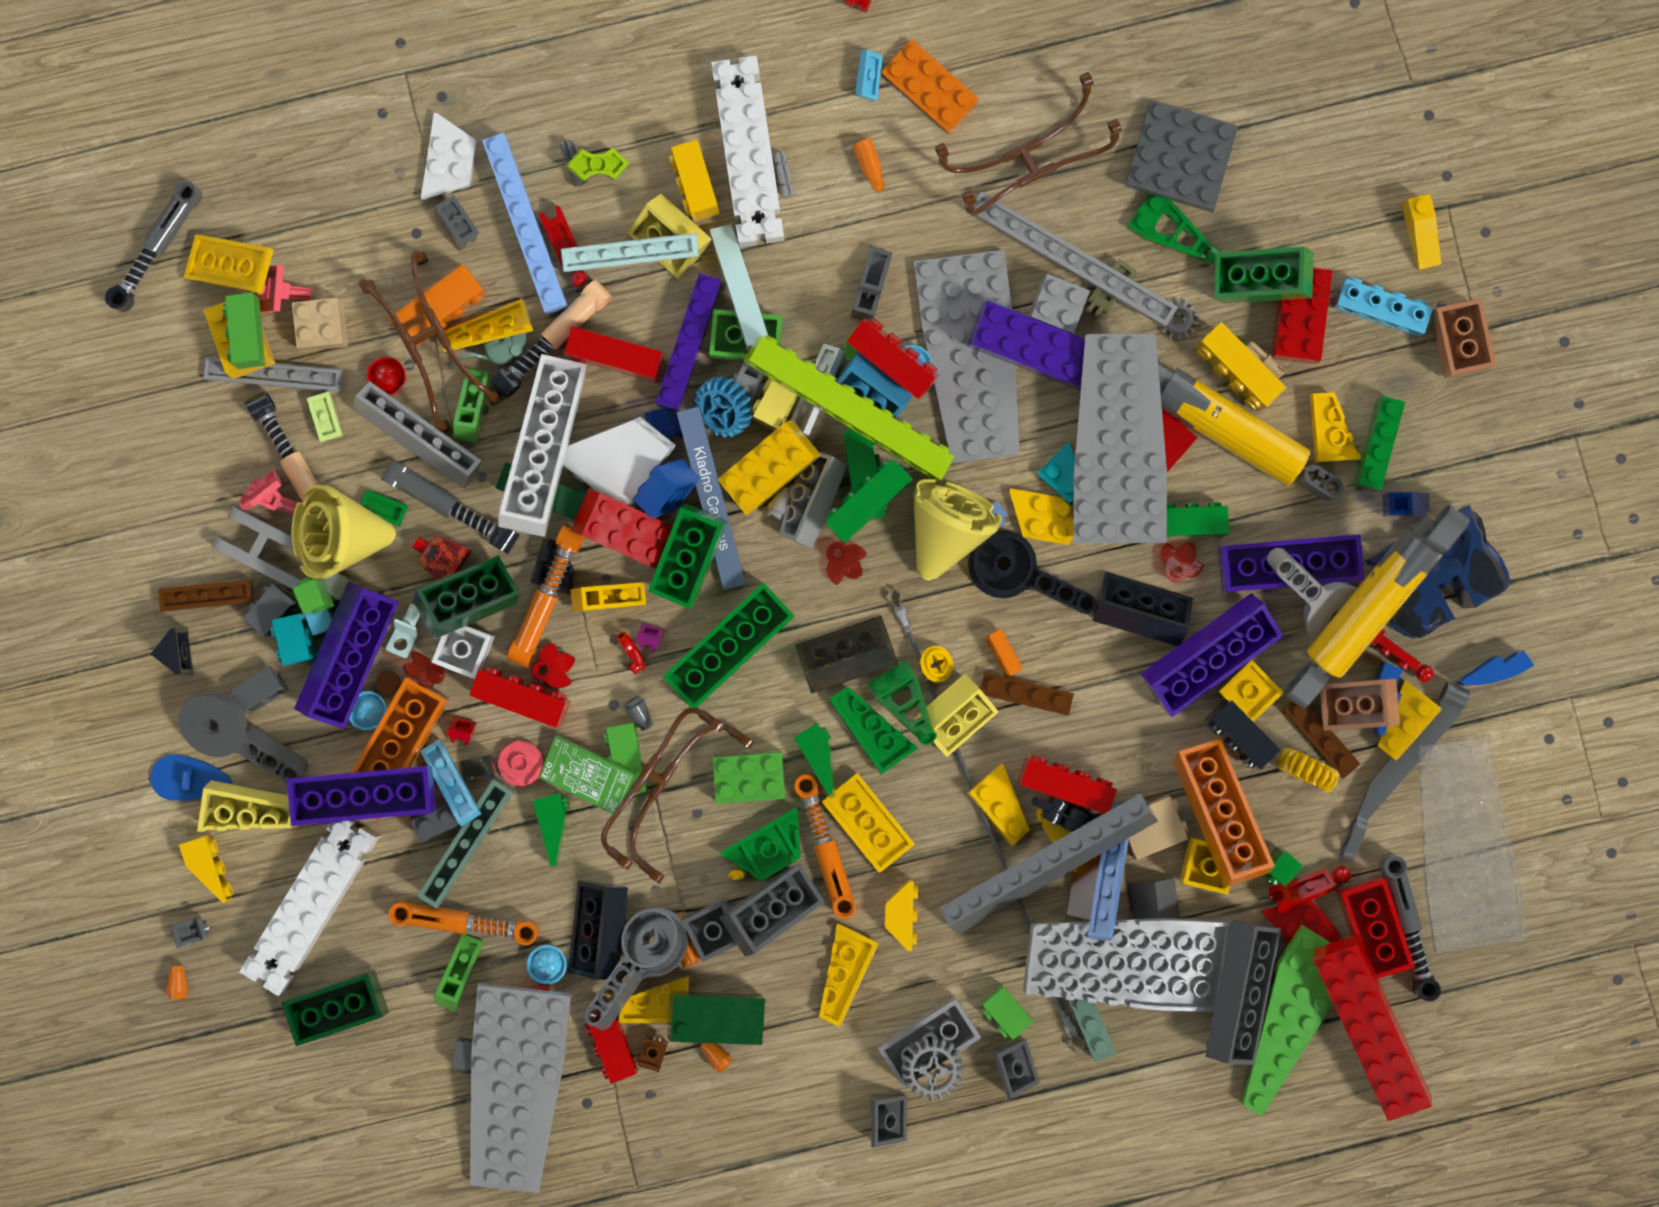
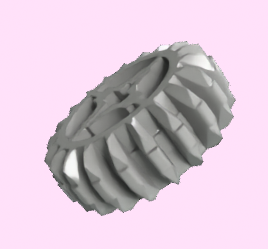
M925 1037L923 1038V1046L918 1041L915 1042L916 1051L911 1047L908 1048V1052L912 1056H903V1060L909 1064L901 1065L902 1070L908 1071L902 1074V1078L910 1079L906 1082L907 1088L915 1085L912 1089V1094L915 1095L921 1090L920 1099H924L927 1093L929 1094V1101H933V1094H937L938 1099L942 1100V1092H945L948 1097L951 1096L950 1087L957 1091L958 1086L954 1081L959 1083L963 1081L962 1077L957 1074H963L965 1070L957 1066L962 1065L964 1061L960 1058L955 1059L960 1055V1052L956 1050L951 1053L954 1048L952 1043L945 1047V1039H942L940 1044H937V1038L933 1037L932 1044H928V1039ZM930 1051L929 1059L926 1062L915 1064L922 1054ZM937 1051L945 1054L950 1059L952 1066L940 1063ZM934 1058L937 1069L934 1071L932 1079L930 1070L927 1068H931ZM913 1071L925 1074L928 1077V1086L920 1083ZM947 1073L950 1074L946 1082L935 1086L938 1077L947 1075Z

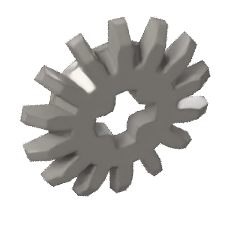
M1176 299V306L1178 308L1175 314L1178 316L1182 314L1184 316L1182 319L1184 324H1173L1172 321L1175 318L1172 317L1167 327L1162 330L1163 333L1168 330L1170 331L1169 338H1172L1175 333L1177 334V340H1181L1182 333L1188 338V330L1193 333L1196 331L1192 328V325H1198L1199 322L1193 321V318L1199 316V314H1192L1191 311L1195 308L1194 305L1190 308L1186 307L1189 301L1185 300L1184 304L1180 305V299Z

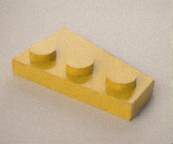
M1335 392L1310 394L1315 463L1361 460V455L1357 452L1353 443L1352 433L1348 431L1344 421L1345 416Z
M1000 763L967 794L1010 845H1014L1030 830L1003 763Z
M689 975L632 994L619 1013V1023H668L670 991L689 992Z

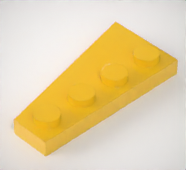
M520 299L444 331L451 343V348L457 350L534 330L523 299Z

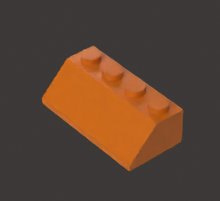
M464 264L424 292L429 307L433 309L443 329L447 326L446 323L449 320L461 317L465 313L464 309L471 304L475 306L484 299L483 295L486 294ZM419 296L395 313L400 322L404 324L410 337L431 327ZM391 317L388 318L390 322L394 325V327H396ZM428 339L417 344V347L423 345L425 342L428 341Z

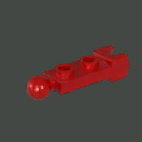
M557 205L555 206L556 217L553 220L547 219L543 212L539 214V217L563 269L561 249L578 246L561 207ZM571 271L570 280L572 285L580 288L587 284L588 275L585 271Z
M1384 629L1369 644L1370 646L1377 645V651L1386 657L1390 655L1396 659L1395 664L1401 669L1415 671L1419 681L1428 682L1433 678L1434 671L1431 666L1427 664L1420 665L1421 662L1384 636L1386 632Z
M1344 866L1336 867L1333 874H1329L1328 870L1324 868L1293 880L1286 887L1280 884L1270 887L1268 890L1269 900H1278L1277 914H1283L1293 910L1295 906L1336 891L1335 882L1339 884L1347 883L1351 878V873Z

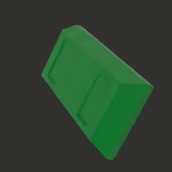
M367 489L360 502V505L398 527L401 526L408 509V505Z

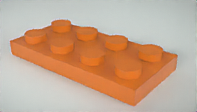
M913 39L903 47L881 72L884 78L948 135L979 102V98Z

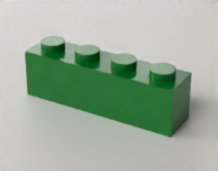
M1387 396L1377 398L1361 455L1362 459L1360 460L1355 477L1354 487L1372 492L1382 490L1405 401Z
M851 429L843 431V439L852 491L856 494L861 489L859 484L869 475L873 478L878 473L876 468L881 463L879 454H874L873 445L876 444ZM888 505L871 520L885 518V513L889 512Z
M1221 502L1207 503L1208 507H1199L1198 503H1187L1185 508H1176V504H1167V537L1229 534L1228 506H1221Z

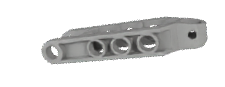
M232 506L228 517L255 530L259 535L250 552L239 546L232 545L218 536L212 547L292 589L299 586L298 581L302 580L301 578L292 576L282 571V568L273 566L258 557L268 538L293 550L292 536L256 516ZM341 572L329 578L321 579L325 581L330 595L339 600L342 598L348 581L355 583V581Z

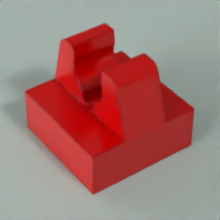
M454 717L447 735L450 737L451 743H455L456 739L464 740L463 746H468L476 730L477 722Z

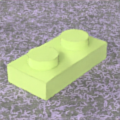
M325 392L307 398L319 441L323 443L344 436L331 393Z

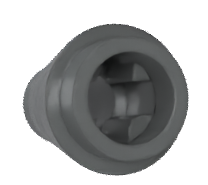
M636 696L624 704L625 712L642 731L654 725L645 699Z

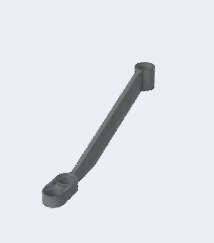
M1447 682L1439 698L1438 706L1442 708L1440 713L1397 761L1390 758L1371 779L1357 815L1352 821L1339 855L1341 859L1349 862L1354 860L1365 835L1368 819L1458 719L1462 709L1468 702L1469 690Z

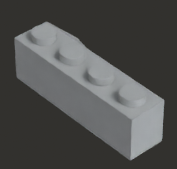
M819 452L821 454L820 457L795 477L794 486H790V504L785 508L780 530L781 536L811 549L848 467V464L822 452Z

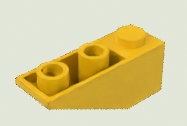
M207 835L180 844L179 847L186 868L222 903L232 900V886L229 882H226L224 875L226 868L223 861L219 860L217 854L219 847L216 839L212 838V835Z

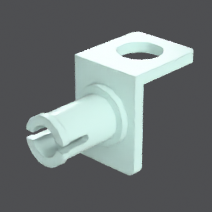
M409 605L402 621L394 620L395 630L386 646L387 652L404 659L408 657L418 637L415 625L420 613L415 605ZM397 639L406 640L407 647L404 650L395 649L394 642Z

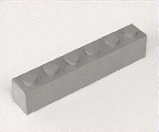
M370 381L355 396L353 405L355 412L465 489L478 474L481 464L479 458Z

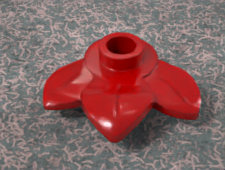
M555 643L549 644L541 649L539 660L535 661L531 667V674L535 680L547 682L553 688L567 687L571 685V680L566 673L573 667L575 657L566 653L558 654ZM541 666H545L547 668V673L545 675H541L539 673V668Z

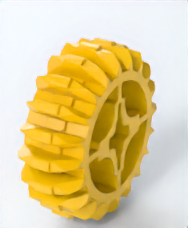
M1285 748L1278 758L1277 767L1280 770L1325 792H1332L1338 783L1340 774L1337 770L1301 752Z

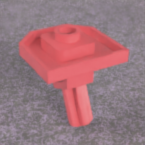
M273 265L269 266L262 294H254L260 300L261 313L266 314L280 312L281 301H288L289 299L311 301L312 289L290 286V283H284V266Z
M275 468L262 479H256L250 483L248 490L239 499L240 506L244 511L260 504L275 511L277 508L291 515H294L297 502L281 495L278 489L281 486L280 474Z

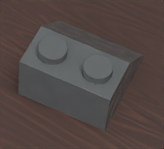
M438 785L434 786L436 812L410 815L420 842L459 826Z

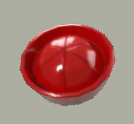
M386 356L380 357L370 364L367 369L366 379L367 383L370 381L391 396L399 392L404 386L406 373L401 362Z

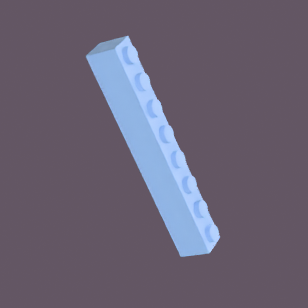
M504 133L484 139L482 142L544 312L547 316L564 311L569 306L508 139Z

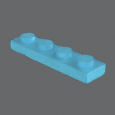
M438 739L422 749L420 752L427 765H432L433 777L458 824L463 826L479 816L481 812L443 741Z

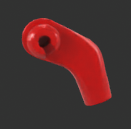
M625 631L620 632L616 638L623 651L633 661L628 665V668L634 674H638L640 670L644 671L645 663L639 649Z

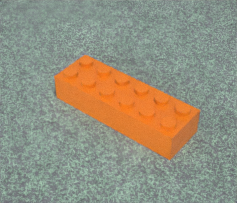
M405 677L352 772L412 767L450 699L412 677Z
M1221 738L1178 751L1172 761L1224 886L1228 887L1268 874L1274 867V863Z

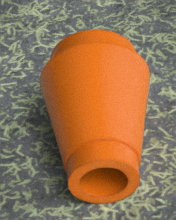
M184 966L170 967L165 994H168V1000L187 999L189 989Z
M703 1043L700 1046L713 1070H717L719 1073L733 1062L730 1058L731 1054L718 1044Z

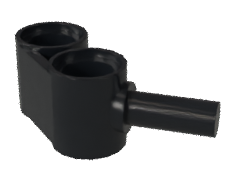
M1051 795L1048 801L1038 797H1033L1031 800L1033 806L1043 810L1040 815L1041 817L1056 825L1060 824L1062 828L1070 832L1084 826L1089 817L1085 812L1073 806L1070 807L1069 804Z

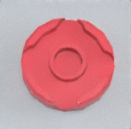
M518 740L509 743L502 749L498 757L500 775L506 782L514 786H525L533 783L539 778L544 766L541 751L536 745L528 741Z

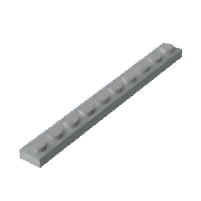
M980 192L974 204L975 209L982 206L991 197ZM998 201L980 214L975 215V217L1164 328L1167 327L1178 306Z

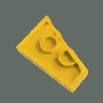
M1407 680L1404 681L1400 693L1402 696L1398 703L1400 725L1388 726L1378 744V747L1394 761H1397L1442 710V708Z

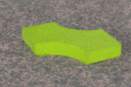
M613 147L603 154H591L584 149H579L565 167L581 182L593 175H604L614 181L628 166L629 162Z

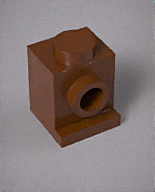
M657 1034L646 1036L637 1066L656 1072L660 1071L668 1046V1042L664 1041L665 1037ZM655 1049L657 1055L654 1057L650 1056L649 1050Z

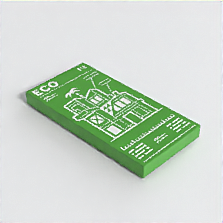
M557 735L553 740L539 778L613 814L629 794L637 774Z

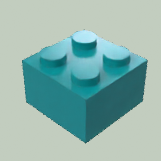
M296 614L272 620L271 634L274 640L277 639L278 644L276 655L278 661L282 662L283 666L297 665L315 660L318 648L305 614Z

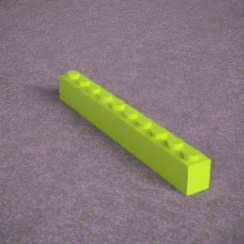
M768 335L756 338L743 361L744 363L929 478L943 479L955 457L949 453L950 450L946 446L932 443L930 441L931 437L923 432L917 433L911 429L912 425L906 421H897L892 417L893 413L884 408L880 410L873 406L874 402L865 396L859 397L854 394L855 390L846 384H838L835 382L836 378L827 372L822 374L816 370L817 366L808 360L803 362L797 358V353L793 350L779 347L777 345L778 342Z

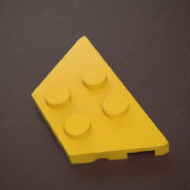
M1009 489V495L1011 496L1022 537L1068 545L1073 539V504L1069 505L1062 497Z

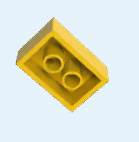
M698 139L671 147L673 154L669 155L674 174L679 172L680 175L675 178L680 194L686 195V198L682 199L687 217L692 216L693 221L696 222L719 215L717 201Z
M226 302L203 310L224 371L232 379L276 364L262 325L265 366L237 369L228 361L227 349H230V343L225 335V327L228 326V321L224 316L223 304H226Z

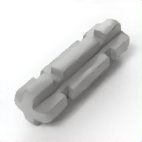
M777 152L774 154L775 164H777L776 169L779 183L782 185V196L789 197L794 195V189L791 184L789 166L786 163V153Z

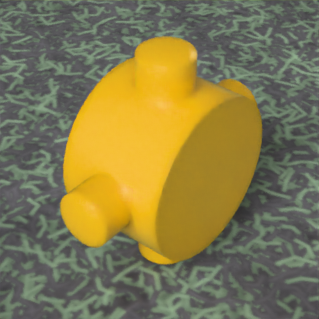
M743 869L730 870L728 877L731 880L744 879L746 871Z

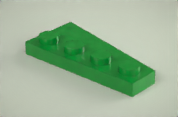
M848 686L829 699L833 708L880 775L919 749Z

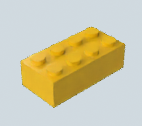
M1222 322L1214 327L1195 346L1198 350L1196 352L1198 357L1204 362L1208 361L1213 366L1212 370L1220 378L1224 377L1229 382V388L1236 394L1240 393L1246 399L1244 401L1245 404L1253 411L1256 409L1259 412L1266 408L1287 388Z
M792 419L783 423L717 480L745 515H748L813 463L821 454Z

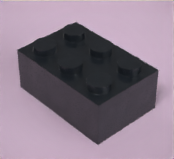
M1224 699L1205 718L1209 722L1206 726L1215 735H1221L1225 739L1223 743L1229 750L1238 752L1241 755L1239 760L1247 768L1261 770L1281 751L1232 700Z

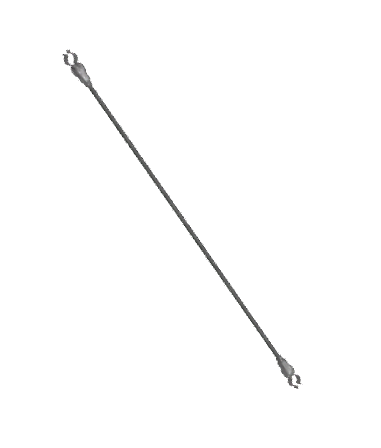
M895 605L894 614L900 621L905 633H907L919 662L921 654L911 632L908 611L904 605L898 607ZM926 680L935 700L938 696L932 681ZM957 748L955 750L969 787L972 789L974 784L960 750ZM978 807L1002 868L1005 871L1008 868L987 816ZM1021 900L1017 901V905L1022 914L1028 932L1030 933L1031 924L1026 915ZM1055 997L1061 1010L1065 1034L1068 1038H1071V1047L1072 1037L1081 1038L1077 1037V1026L1064 1008L1061 998Z

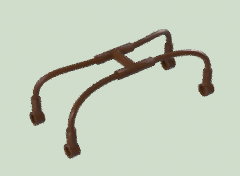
M1089 72L1079 76L1082 84L1083 98L1077 109L1068 119L1045 136L1037 137L1002 154V157L971 167H952L947 164L949 152L946 145L941 143L935 146L939 164L946 171L952 173L980 171L1003 162L1007 163L1021 156L1027 166L1029 174L1017 179V182L1003 189L977 209L974 206L976 199L972 191L969 190L963 193L962 198L965 202L966 211L971 216L980 214L1014 189L1022 188L1056 171L1057 168L1104 153L1115 146L1119 140V133L1122 132V127L1117 119L1107 123L1111 142L1101 148L1078 154L1056 163L1052 162L1039 169L1029 154V151L1042 146V143L1064 130L1081 113L1091 93V85H1094Z
M415 250L411 254L412 274L418 296L425 310L424 313L431 327L410 337L404 324L400 322L391 307L375 290L376 286L372 279H361L359 285L364 294L370 293L381 304L395 323V329L422 375L435 427L444 433L450 430L451 426L447 419L443 421L439 419L432 387L422 363L423 359L415 345L436 335L443 349H446L458 368L475 386L488 396L487 398L491 406L502 402L504 399L499 392H491L477 380L451 348V343L433 309L427 303L419 279L417 266L426 263L428 258L424 251L419 252Z
M690 707L681 712L672 724L656 754L652 755L632 785L630 793L605 824L601 833V843L607 854L617 861V864L629 870L633 861L614 847L609 846L607 834L616 818L634 795L641 790L647 779L655 782L656 784L649 793V798L633 826L630 837V851L639 868L649 875L652 880L660 884L665 875L646 861H642L636 852L637 832L650 805L660 795L686 752L708 732L713 730L721 732L725 730L748 749L752 747L755 741L735 727L725 725L705 710ZM688 714H697L699 718L709 725L699 731L683 747L662 775L653 771L661 760V755L677 727Z

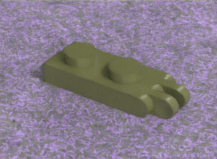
M1120 258L1112 267L1131 280L1138 272ZM1097 288L1088 299V302L1091 304L1086 312L1090 314L1094 307L1098 308L1093 315L1097 319L1102 312L1107 314L1117 300Z

